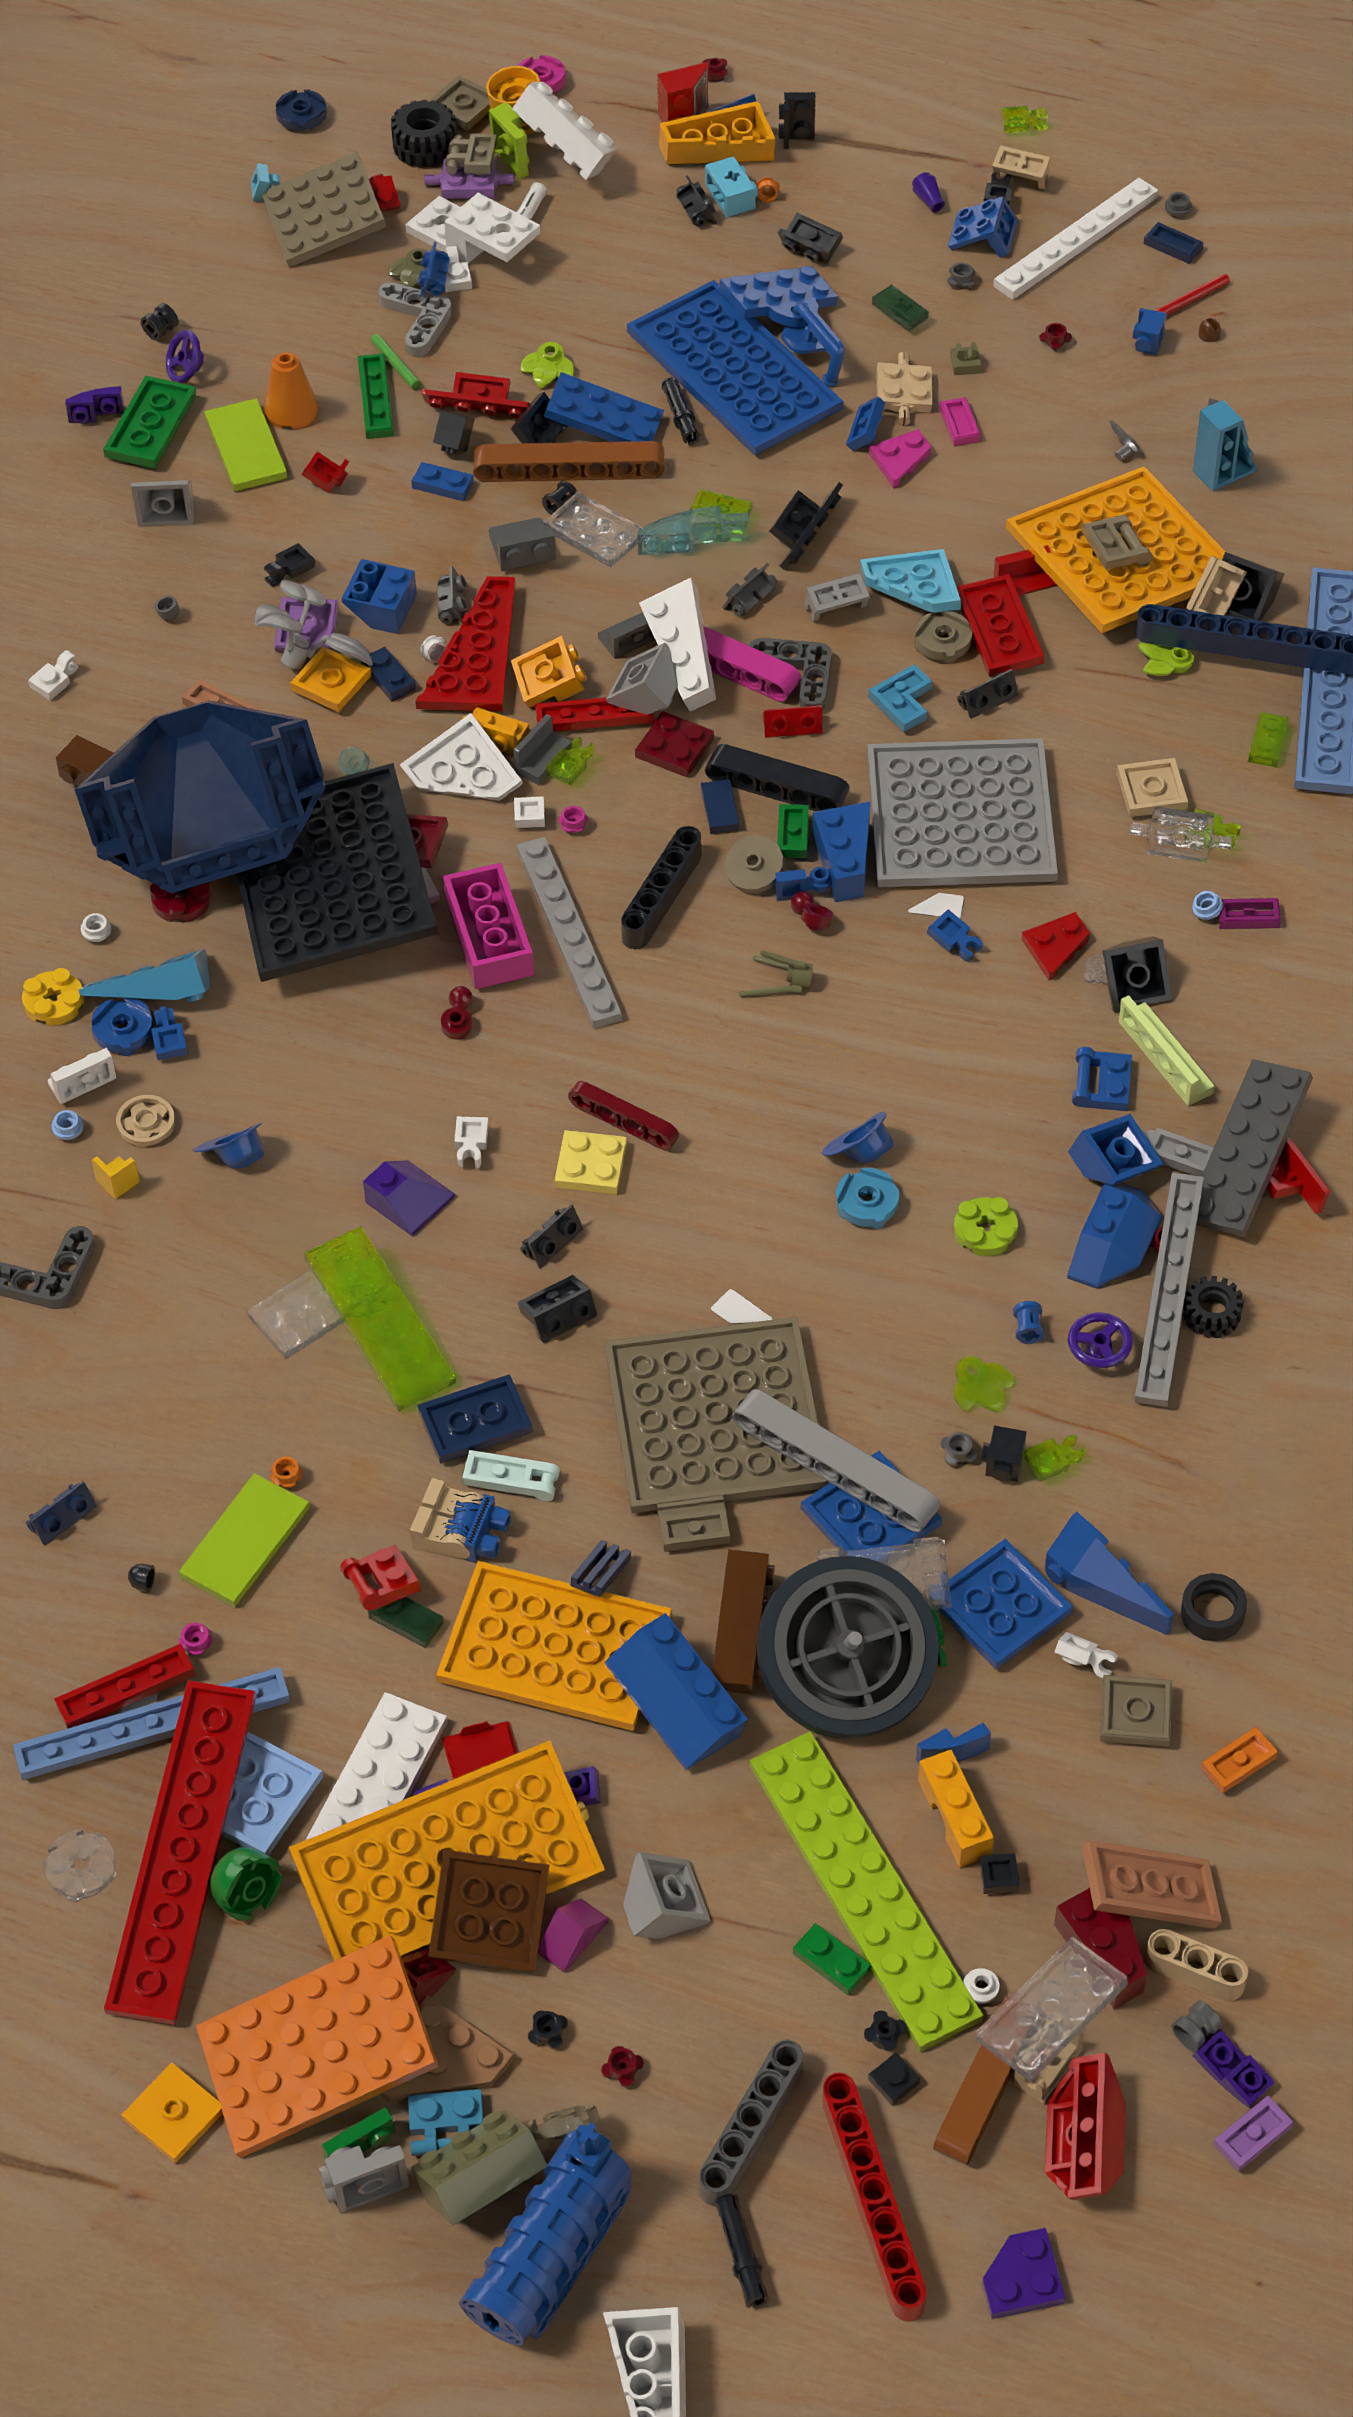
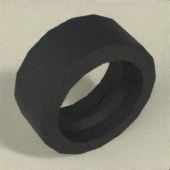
M1216 1573L1199 1575L1189 1582L1183 1592L1180 1614L1184 1625L1193 1635L1209 1641L1225 1640L1238 1633L1243 1625L1247 1598L1243 1588L1234 1579L1226 1575ZM1209 1593L1219 1594L1233 1604L1234 1611L1228 1619L1221 1621L1207 1620L1194 1610V1601L1200 1595Z

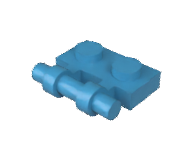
M481 2089L409 2095L411 2136L425 2135V2140L410 2141L411 2156L424 2155L429 2151L439 2150L451 2143L452 2138L437 2139L436 2133H460L462 2131H470L480 2125L483 2120Z

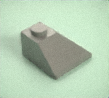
M192 480L131 483L138 527L194 524L195 500Z
M663 643L628 659L606 701L609 704L647 715L657 710L663 711L668 708L673 701L672 696L677 688L669 646Z
M642 1852L635 1856L623 1903L628 1917V1924L634 1936L659 1940L704 1926L711 1921L689 1860Z

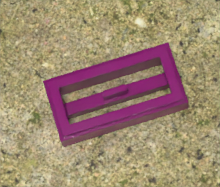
M1278 898L1221 899L1223 908L1218 914V920H1220L1219 929L1280 928L1281 917ZM1226 910H1243V911H1226Z

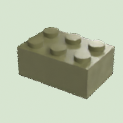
M504 2109L490 2113L482 2120L480 2125L472 2130L456 2134L452 2137L451 2143L443 2148L425 2153L420 2157L419 2162L410 2168L428 2204L454 2226L545 2169L547 2163L530 2129Z

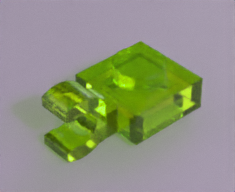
M1027 106L1001 108L1004 133L1030 131V126L1037 130L1047 129L1046 119L1039 120L1047 118L1046 108H1037L1029 111Z

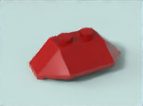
M1106 2052L1073 2058L1068 2066L1070 2070L1059 2082L1047 2104L1045 2174L1071 2200L1105 2195L1124 2174L1126 2102L1110 2057Z

